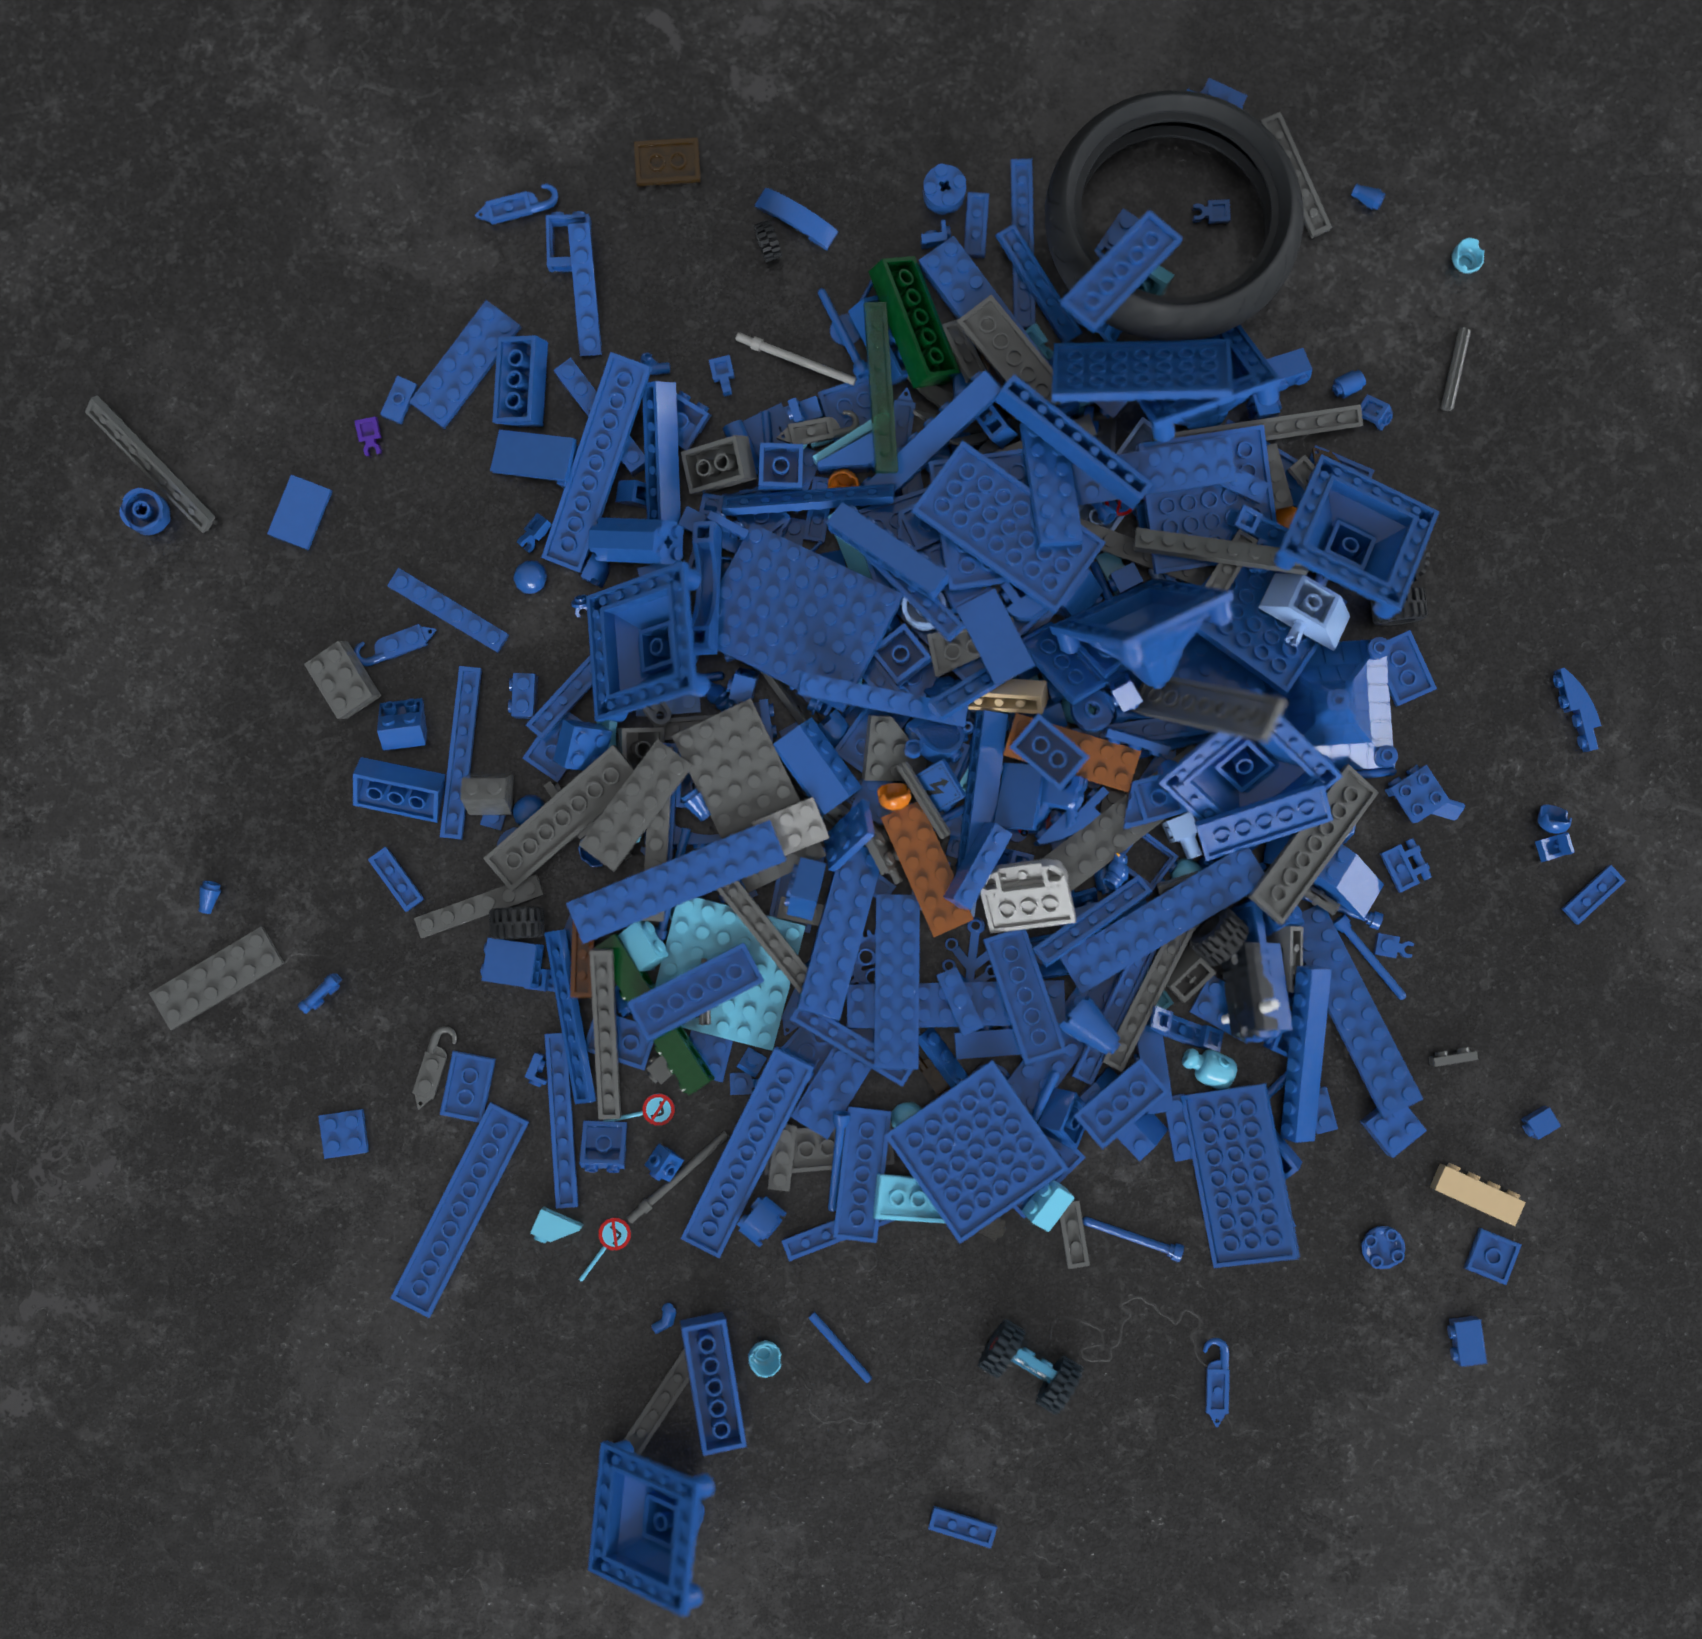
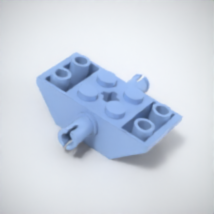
M1275 573L1258 607L1292 627L1286 637L1288 644L1293 639L1292 646L1299 645L1300 639L1304 634L1334 651L1350 618L1341 596L1325 587L1329 578H1322V574L1317 573L1315 579L1312 580L1302 574Z

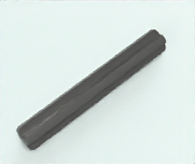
M1461 327L1457 333L1441 409L1445 411H1451L1454 408L1471 330Z
M904 761L897 766L899 773L941 839L946 838L951 834V831L909 763Z

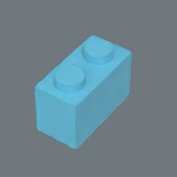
M640 920L633 923L618 935L639 972L651 971L669 957L664 943L659 940L654 926L649 921Z
M1052 1180L1035 1192L1022 1212L1032 1223L1049 1232L1075 1197L1063 1185Z

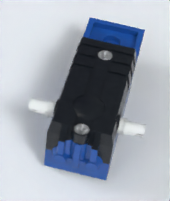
M1249 901L1231 908L1248 926L1249 932L1240 949L1228 960L1221 963L1222 969H1224L1223 979L1226 982L1224 987L1228 1013L1222 1015L1221 1021L1223 1024H1230L1232 1036L1240 1038L1243 1042L1257 1043L1262 1042L1264 1039L1276 1038L1280 1033L1292 1030L1281 945L1280 943L1266 942L1263 911L1254 901Z

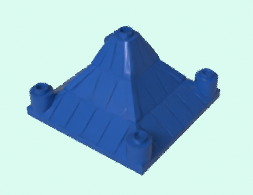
M1241 325L1216 336L1205 338L1230 339L1232 398L1137 400L1151 421L1155 440L1160 442L1171 440L1175 436L1174 424L1187 426L1189 430L1219 426L1228 415V411L1249 398L1251 394L1256 393L1257 401L1265 406L1273 405L1279 400L1278 387L1281 386L1279 376Z
M1321 454L1315 468L1309 475L1308 485L1282 545L1274 555V563L1282 570H1290L1296 563L1304 565L1306 568L1322 574L1323 577L1329 578V581L1340 583L1369 599H1373L1376 601L1373 607L1376 615L1382 619H1389L1395 613L1398 614L1403 606L1439 511Z
M682 561L586 596L595 721L603 722L609 720L622 722L627 717V714L634 710L686 694L703 697L707 694L710 687L709 679L704 675L697 674L695 669L699 655L694 654L690 596L688 590L694 591L698 588L701 582V575L698 570L689 568L688 563Z
M1152 578L1050 626L1051 633L1057 636L1060 651L1066 654H1073L1081 647V641L1088 642L1098 650L1120 660L1123 666L1128 668L1146 685L1159 689L1164 687L1171 679L1182 655V649L1203 625L1202 621L1210 616L1211 622L1216 623L1218 626L1230 623V619L1233 618L1230 602L1234 598L1232 591Z
M1376 637L1371 640L1338 642L1334 651L1320 644L1285 696L1264 682L1266 689L1264 695L1282 698L1286 702L1281 715L1322 755H1327L1339 771L1347 764L1354 770L1395 767L1398 753L1393 747L1390 693L1387 684V655L1390 652V644L1386 638Z
M1253 688L1248 690V692L1263 694L1260 689ZM1280 715L1267 743L1213 732L1210 737L1188 753L1179 763L1174 760L1162 762L1158 767L1159 777L1157 780L1161 786L1198 820H1202L1319 781L1323 782L1325 790H1327L1343 776L1327 755H1322L1299 731ZM1258 845L1252 846V847H1249V848H1250V850L1252 851V850L1255 849Z
M628 1440L615 1443L610 1441L601 1442L588 1571L682 1617L688 1615L689 1609L699 1606L703 1599L699 1586L694 1583L691 1584L695 1538L705 1515L704 1505L699 1500L713 1494L714 1482L712 1478L707 1474L691 1478L656 1462H652L647 1458L638 1456L634 1453V1447Z

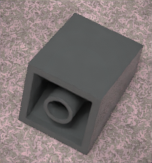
M469 773L464 776L461 781V801L468 814L512 815L514 773Z

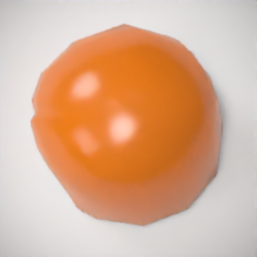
M840 469L834 471L829 476L827 488L860 486V483L852 471Z
M904 783L885 784L877 789L879 803L888 810H901L911 800L910 789L907 790Z

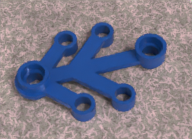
M973 917L974 920L968 922L967 925L968 930L971 932L968 957L960 948L959 942L955 938L947 939L945 947L952 951L965 967L966 977L964 978L960 973L963 982H987L990 978H995V975L992 976L988 973L989 968L992 967L991 965L986 967L985 973L974 980L975 971L985 964L989 957L986 951L977 958L979 936L985 930L986 924L982 918ZM975 921L979 922L980 927L977 930L973 929L972 924ZM951 940L955 941L956 946L953 949H951L948 946V943ZM951 959L945 960L943 962L944 971H948V969L946 968L947 962H952L953 968L956 967L955 961Z

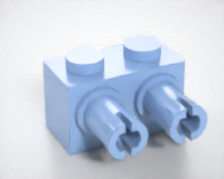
M1191 812L1161 823L1169 843L1180 842L1187 859L1202 855L1195 837L1196 833H1198L1195 822L1199 820Z

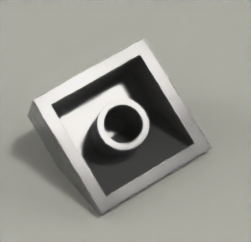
M664 727L616 728L617 749L634 769H636L657 739L665 743Z

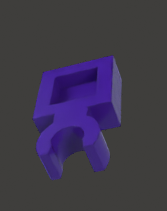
M377 417L355 420L359 442L365 441L366 443L364 446L365 456H370L369 449L372 446L375 447L377 454H381V446L376 443V439L382 438Z

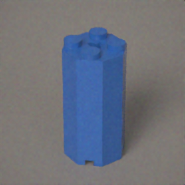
M598 517L595 521L598 522L596 526H592L589 529L588 548L591 552H595L597 556L595 559L597 561L673 565L676 560H681L683 556L684 530L681 525H677L675 520Z

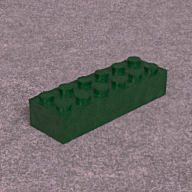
M916 257L881 259L868 272L913 388L947 384L960 373V370Z

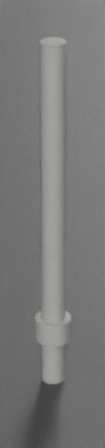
M739 332L736 336V341L749 345L753 350L765 351L842 382L855 385L857 378L765 343L763 339L756 336L752 338Z

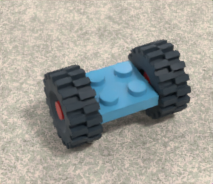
M1004 1319L985 1346V1350L978 1361V1367L998 1379L1005 1372L1011 1361L1043 1381L1035 1402L1052 1414L1057 1415L1065 1407L1066 1402L1068 1403L1070 1396L1074 1393L1076 1386H1078L1079 1380L1082 1377L1083 1367L1065 1355L1061 1356L1055 1365L1043 1359L1041 1361L1033 1357L1034 1353L1024 1347L1020 1349V1344L1025 1336V1330Z

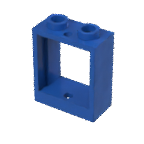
M576 211L573 214L564 215L562 212H553L551 215H546L547 267L550 272L572 271L571 257H555L554 227L590 223L591 229L589 214Z
M1147 833L1142 839L1168 857L1150 883L1141 877L1153 891L1154 889L1157 890V883L1165 881L1163 877L1167 871L1171 873L1178 864L1176 859L1179 856ZM1132 845L1122 853L1126 855V853L1129 851ZM1128 867L1130 877L1134 878L1139 875Z

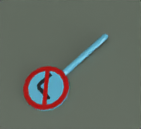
M662 1093L653 1094L645 1100L643 1111L622 1115L620 1119H604L603 1121L615 1122L644 1115L650 1124L656 1126L664 1125L673 1118L675 1106L667 1095Z
M610 1218L601 1225L599 1239L603 1247L581 1275L580 1281L585 1279L606 1249L619 1250L628 1244L631 1238V1230L624 1220Z

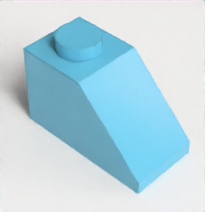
M543 1207L530 1234L535 1235L534 1239L542 1243L552 1242L579 1231L583 1223Z

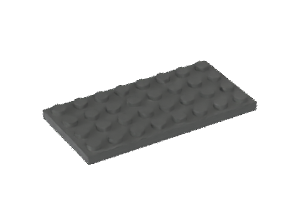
M751 698L672 735L681 757L693 765L689 773L698 792H701L721 839L753 827L752 821L801 802ZM818 842L786 855L787 861L741 880L749 893L791 873L794 864L799 865L801 857L816 861L826 856V853L821 843Z

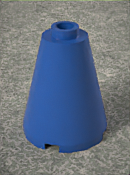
M1088 995L1068 1015L1066 1022L1063 1021L1059 1026V1029L1105 1055L1108 1052L1113 1054L1121 1045L1118 1042L1120 1037Z

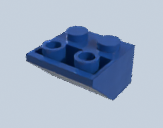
M423 698L380 703L377 733L383 750L426 745L427 728Z

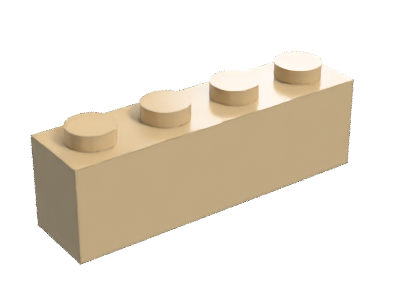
M1010 679L969 704L968 709L1043 714L1048 701L1047 681Z
M1449 1162L1447 1166L1439 1165L1430 1188L1513 1226L1516 1225L1526 1203L1519 1200V1194L1510 1190L1504 1193L1499 1190V1185L1490 1181L1484 1184L1479 1181L1481 1177L1471 1172H1468L1467 1175L1460 1173L1461 1168Z

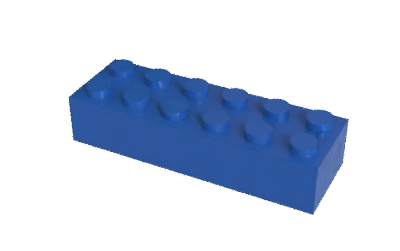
M723 1312L680 1320L703 1456L747 1447L726 1319Z

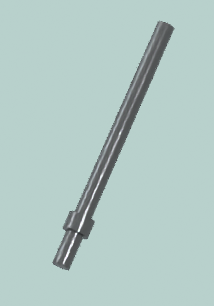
M724 1130L684 1165L670 1182L666 1181L651 1196L639 1202V1206L626 1217L628 1221L632 1224L643 1213L647 1214L653 1208L652 1205L730 1137L728 1133Z

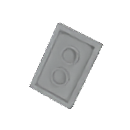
M813 797L752 821L753 826L768 820L771 821L785 856L830 837Z

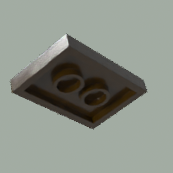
M698 137L634 141L637 186L701 182Z

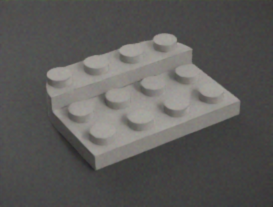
M1040 859L994 867L981 891L990 934L1076 923L1077 918L1068 883L1069 875L1061 861Z

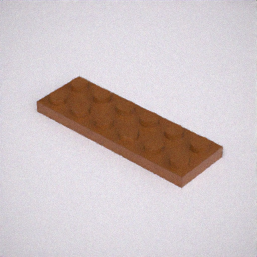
M1015 713L1003 755L1025 761L1009 747L1034 718ZM1052 724L1090 756L1075 776H1081L1088 779V781L1129 792L1141 751Z
M915 802L901 810L881 817L933 937L974 920L970 910L961 909L943 898L955 876L934 829L919 803Z

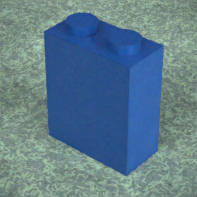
M488 938L484 945L485 960L481 967L482 981L538 988L544 945Z

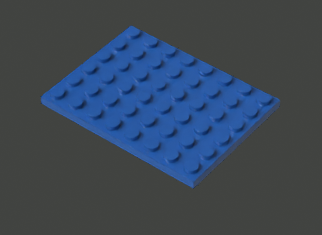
M752 523L746 538L743 539L720 582L717 650L795 689L798 688L800 672L859 684L904 596L885 585ZM818 699L842 712H844L846 706L848 705L844 703Z

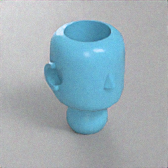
M1188 1049L1182 1058V1064L1185 1068L1195 1069V1076L1199 1082L1216 1090L1229 1088L1237 1073L1236 1062L1215 1050L1208 1049L1200 1055L1196 1049Z

